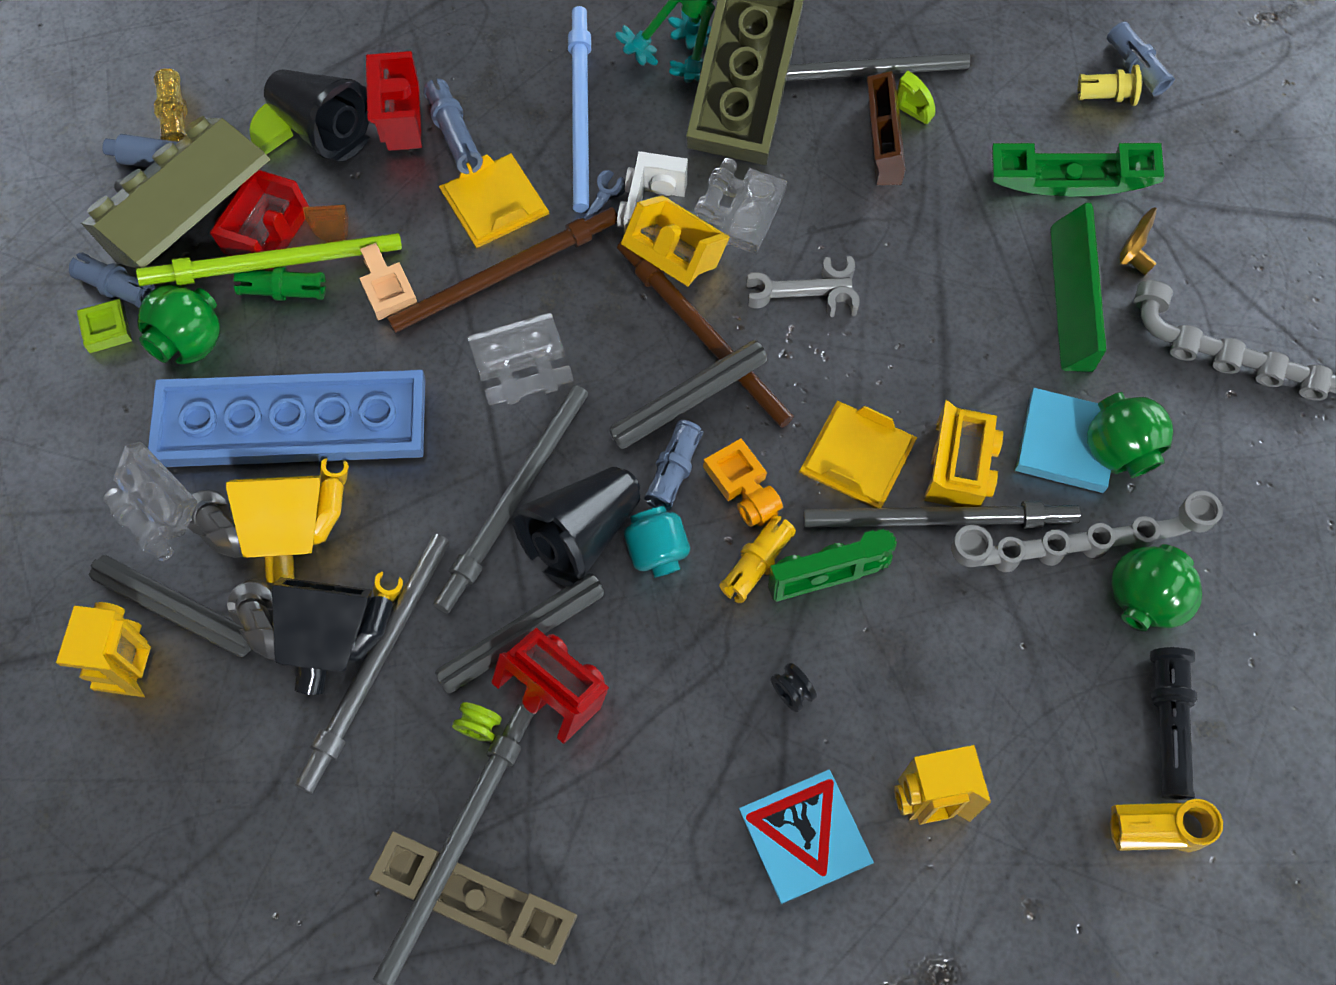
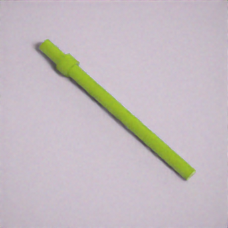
M396 233L191 261L190 257L172 259V264L136 269L139 286L176 281L178 286L195 283L194 279L361 256L360 249L374 243L377 244L381 253L402 250L400 234Z

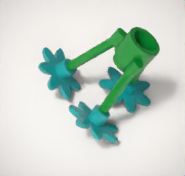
M668 0L644 31H639L634 35L626 25H623L622 32H616L615 36L625 45L623 52L628 55L635 53V58L640 65H645L646 61L651 65H657L658 61L653 56L657 49L650 45L652 41L651 36L675 6L681 2V19L677 17L668 18L669 24L676 28L671 32L670 37L674 40L685 38L687 49L692 50L694 48L692 56H689L684 64L670 61L672 68L669 69V73L674 76L684 77L686 83H690L694 79L699 82L704 61L701 55L703 47L707 48L709 40L707 36L710 35L711 31L709 22L715 10L713 4L715 0Z

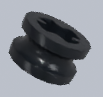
M789 663L785 666V673L783 675L776 673L770 680L783 702L791 710L798 712L802 709V702L804 700L812 702L817 697L812 683L802 670L795 664Z

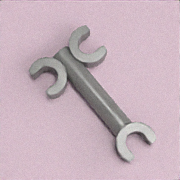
M847 256L845 270L837 271L832 268L830 257H825L822 266L823 279L771 281L763 273L752 272L747 275L746 287L759 288L762 292L749 293L748 307L754 309L762 308L770 302L771 298L829 295L826 303V313L829 317L835 316L836 303L838 302L847 303L850 307L851 316H856L860 298L857 292L852 289L855 260L852 256Z

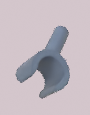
M610 170L602 171L597 178V185L600 190L583 219L586 220L598 214L610 196L619 197L623 195L626 179L620 177L616 185L609 189L608 183L614 173Z

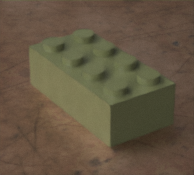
M717 0L686 135L687 147L689 149L767 165L804 0Z

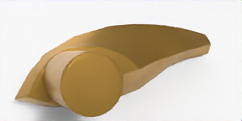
M1155 207L1151 208L1142 217L1120 252V264L1127 265L1130 262L1144 276L1157 264L1142 250L1147 243L1148 233L1155 220L1157 211Z

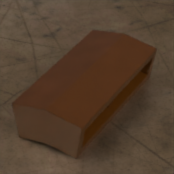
M890 71L867 77L876 185H902L906 170L897 86L893 72ZM878 107H888L889 115L879 117ZM882 143H892L893 152L883 154Z

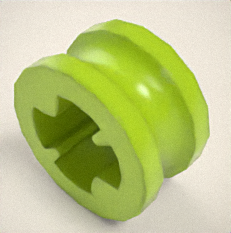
M462 702L459 707L462 717L455 719L452 727L468 737L492 743L495 738L492 728L495 725H500L501 716L485 707Z

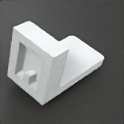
M638 152L635 168L628 167L625 192L629 193L628 202L621 201L618 210L617 226L624 227V234L637 202L643 199L644 191L654 192L663 196H685L688 170L687 158Z

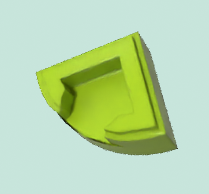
M907 70L900 78L898 85L899 109L924 124H928L935 116L933 97L925 84L916 75Z
M266 103L258 109L251 120L249 129L251 141L266 155L293 137L290 126Z

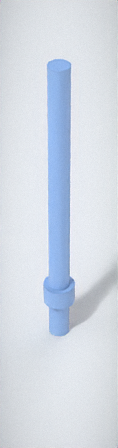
M577 6L572 9V30L568 34V51L572 54L573 210L578 213H584L589 209L588 54L591 52V34L587 31V10L582 6Z

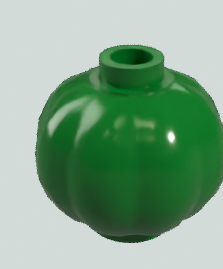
M179 285L157 287L143 299L139 308L137 323L138 329L142 333L139 337L141 345L150 355L163 363L170 360L178 351L181 354L175 360L178 364H190L204 359L216 345L220 334V322L214 312V309L217 307L216 301L208 292L201 288L192 291Z
M1123 392L1115 393L1098 403L1101 411L1091 421L1087 431V444L1097 462L1111 470V473L1114 474L1128 471L1131 478L1144 475L1165 463L1162 454L1171 448L1174 430L1173 422L1162 405L1147 397L1126 398Z
M1162 544L1159 547H1141L1122 556L1113 570L1111 586L1115 601L1124 611L1121 615L1123 621L1143 632H1146L1149 627L1169 629L1189 622L1197 613L1202 601L1201 579L1197 570L1193 567L1194 561L1182 550L1167 544Z

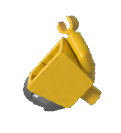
M323 459L320 475L229 480L226 482L228 499L222 493L214 490H201L192 494L186 500L182 509L183 520L188 529L200 535L210 548L217 553L233 558L264 557L266 583H275L280 577L295 579L293 555L312 553L313 545L326 541L341 515L343 485L346 483L348 476V463L343 461V469L339 473H330L326 469L327 459Z

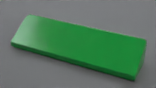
M1084 203L1056 221L1050 229L1060 363L1062 370L1073 372H1093L1106 352L1094 209L1092 203Z

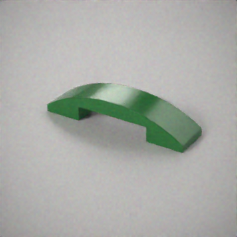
M993 143L992 145L993 182L1027 193L1068 197L1109 195L1149 187L1163 182L1165 177L1162 143H1119L1116 153H1035V143Z

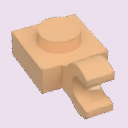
M376 243L360 249L369 274L359 279L378 321L417 303L416 296L399 262L387 267Z

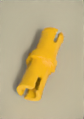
M773 515L754 542L745 544L740 551L742 553L740 560L719 584L721 591L728 598L731 599L736 592L737 595L734 601L744 603L748 594L763 574H770V566L775 565L776 557L796 534L795 528L788 520L784 519L782 524L778 526L781 516Z

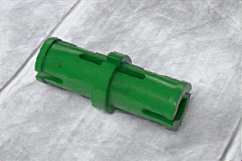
M275 267L273 271L253 270L234 273V282H241L240 285H234L237 295L273 296L274 300L284 301L287 297L323 300L326 293V286H320L321 282H326L324 272H289L286 267Z

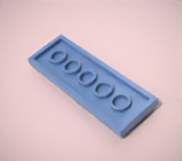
M423 370L156 380L147 461L152 468L314 462L322 461L323 459H327V461L423 457L425 375Z

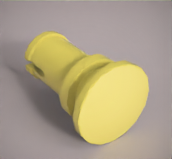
M1133 65L1131 73H1125L1124 69H1117L1115 74L1079 75V101L1084 99L1114 98L1115 102H1122L1124 98H1130L1131 106H1136L1140 99L1142 75L1139 65Z

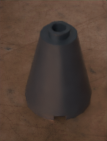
M285 69L275 71L267 79L264 87L266 103L320 156L336 161H345L355 156L367 144L370 136L365 133L370 121L367 118V87L352 79Z
M610 467L531 501L517 510L516 513H519V515L513 519V527L517 539L531 560L539 556L548 566L542 571L548 578L560 585L573 586L583 579L640 502V484L630 471L622 470L618 467Z

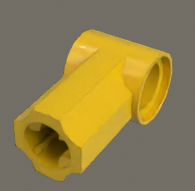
M1192 799L1184 803L1113 805L1111 807L1110 826L1112 840L1116 845L1117 851L1178 849L1183 852H1193L1212 844L1220 837L1223 831V819L1218 809L1210 802L1202 799ZM1184 814L1192 815L1200 822L1202 827L1200 838L1193 837L1185 830L1183 825Z

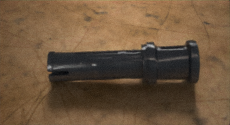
M1180 647L1154 649L1150 651V661L1155 663L1156 689L1151 692V700L1156 707H1159L1162 772L1161 796L1171 800L1195 799V793L1193 792L1190 708L1197 701V692L1192 690L1191 663L1195 661V652ZM1172 669H1174L1175 672V682L1173 684ZM1173 709H1176L1175 717H1173ZM1174 731H1177L1178 768H1175Z

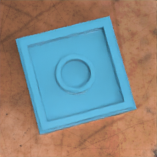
M1033 388L1029 397L1015 471L1104 493L1108 488L1111 470L1102 466L1094 459L1087 444L1089 424L1101 411L1098 403Z

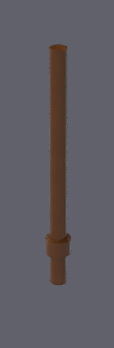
M610 207L586 220L580 217L566 224V230L388 317L387 320L394 333H397L572 245L577 248L591 241L592 235L616 224L618 215L615 209Z
M621 241L619 242L617 249L634 266L635 275L646 287L652 286L718 360L734 352L664 275V271L621 245ZM753 371L738 379V382L780 428L787 426L793 420L794 415Z

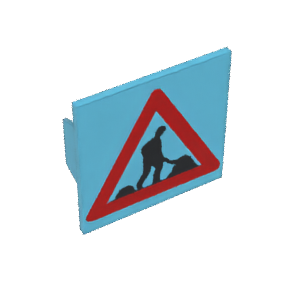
M830 769L739 808L781 904L874 863Z

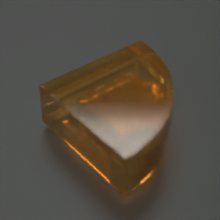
M345 205L303 207L309 229L316 236L326 241V243L347 240L348 211Z

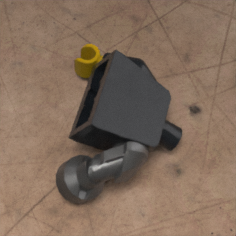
M379 572L374 580V597L371 598L372 589L280 577L272 587L263 580L251 579L242 582L232 590L228 597L227 609L232 620L236 624L243 626L244 629L239 631L253 651L267 659L275 660L278 664L297 666L296 692L320 695L324 693L327 670L346 671L350 661L362 660L384 635L393 608L392 602L400 596L403 580L399 577L395 589L385 590L380 586L384 572Z

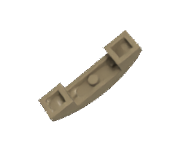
M392 831L369 880L414 902L439 852ZM458 862L432 910L554 966L577 918V914L531 893L528 895Z

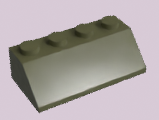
M201 116L184 129L187 136L176 145L170 142L156 151L152 156L155 162L146 170L137 169L127 175L120 182L123 189L111 199L108 196H104L93 203L87 210L90 216L81 224L116 263L137 269L145 268L270 161L269 157L223 118L206 119L204 116Z

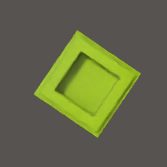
M120 299L76 310L83 344L89 353L132 342L125 306Z

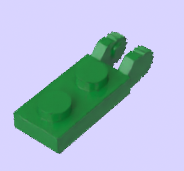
M884 528L882 530L877 529L876 532L874 530L865 532L861 541L847 545L844 543H834L815 554L804 557L791 555L782 558L775 565L770 566L768 588L773 601L776 600L778 602L857 580L862 576L876 573L879 569L883 571L884 568H888L891 565L892 552L895 551L897 541H895L896 537L889 530H884Z

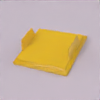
M512 153L495 161L486 154L482 156L483 163L478 171L473 173L470 164L467 163L469 174L460 172L458 178L439 186L440 191L476 248L550 214Z
M837 400L799 473L873 508H882L918 437L896 428L892 418L871 408L863 406L857 410Z

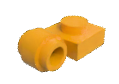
M742 438L704 459V470L727 501L734 499L740 494L742 495V501L737 503V508L748 526L752 527L756 524L758 526L765 525L773 515H778V511L783 508L782 501L775 489L770 485L763 488L759 484L766 480L767 471Z

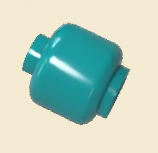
M665 506L652 508L631 516L632 524L624 530V539L634 568L639 571L652 570L654 578L681 570L678 561L686 558L691 550L680 516L675 512H667Z

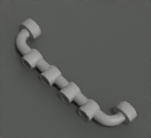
M1146 280L1139 283L1134 304L1141 309V319L1144 327L1156 338L1172 343L1170 354L1173 357L1190 361L1196 359L1198 352L1215 357L1213 368L1226 374L1238 373L1241 365L1258 370L1256 381L1268 387L1282 386L1284 379H1289L1301 383L1299 394L1309 400H1324L1327 398L1328 392L1336 394V375H1333V371L1326 366H1304L1289 361L1288 356L1280 352L1268 351L1261 353L1246 348V345L1237 339L1224 338L1219 340L1203 335V332L1195 326L1181 325L1176 327L1165 323L1160 318L1159 313L1168 310L1173 294L1172 288L1156 280Z
M1195 491L1180 505L1179 516L1172 519L1155 521L1153 518L1142 516L1137 518L1132 525L1111 528L1104 523H1096L1087 532L1067 535L1060 530H1051L1042 539L1023 542L1016 537H1005L996 546H993L992 537L986 529L977 525H967L957 532L951 545V551L955 560L963 566L994 565L995 568L1002 572H1012L1022 560L1038 558L1046 565H1057L1067 553L1080 551L1089 558L1099 559L1113 546L1127 545L1131 550H1135L1141 547H1150L1156 540L1176 537L1190 531L1199 533L1209 531L1221 519L1223 507L1220 500L1214 494L1207 491ZM1138 531L1142 532L1146 537L1141 536ZM1093 538L1099 539L1102 544H1098ZM1048 544L1054 545L1058 551L1052 550ZM1003 551L1010 552L1014 558L1007 557Z

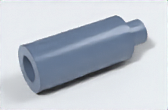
M120 134L116 140L106 138L102 148L105 155L115 156L119 164L148 168L155 162L152 156L156 151L170 142H173L174 145L178 142Z

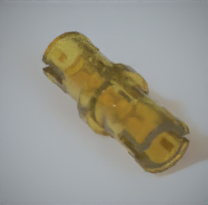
M160 69L153 76L157 97L153 108L154 114L160 123V139L179 142L187 136L184 129L186 128L185 117L188 113L186 101L182 99L181 78L175 70Z

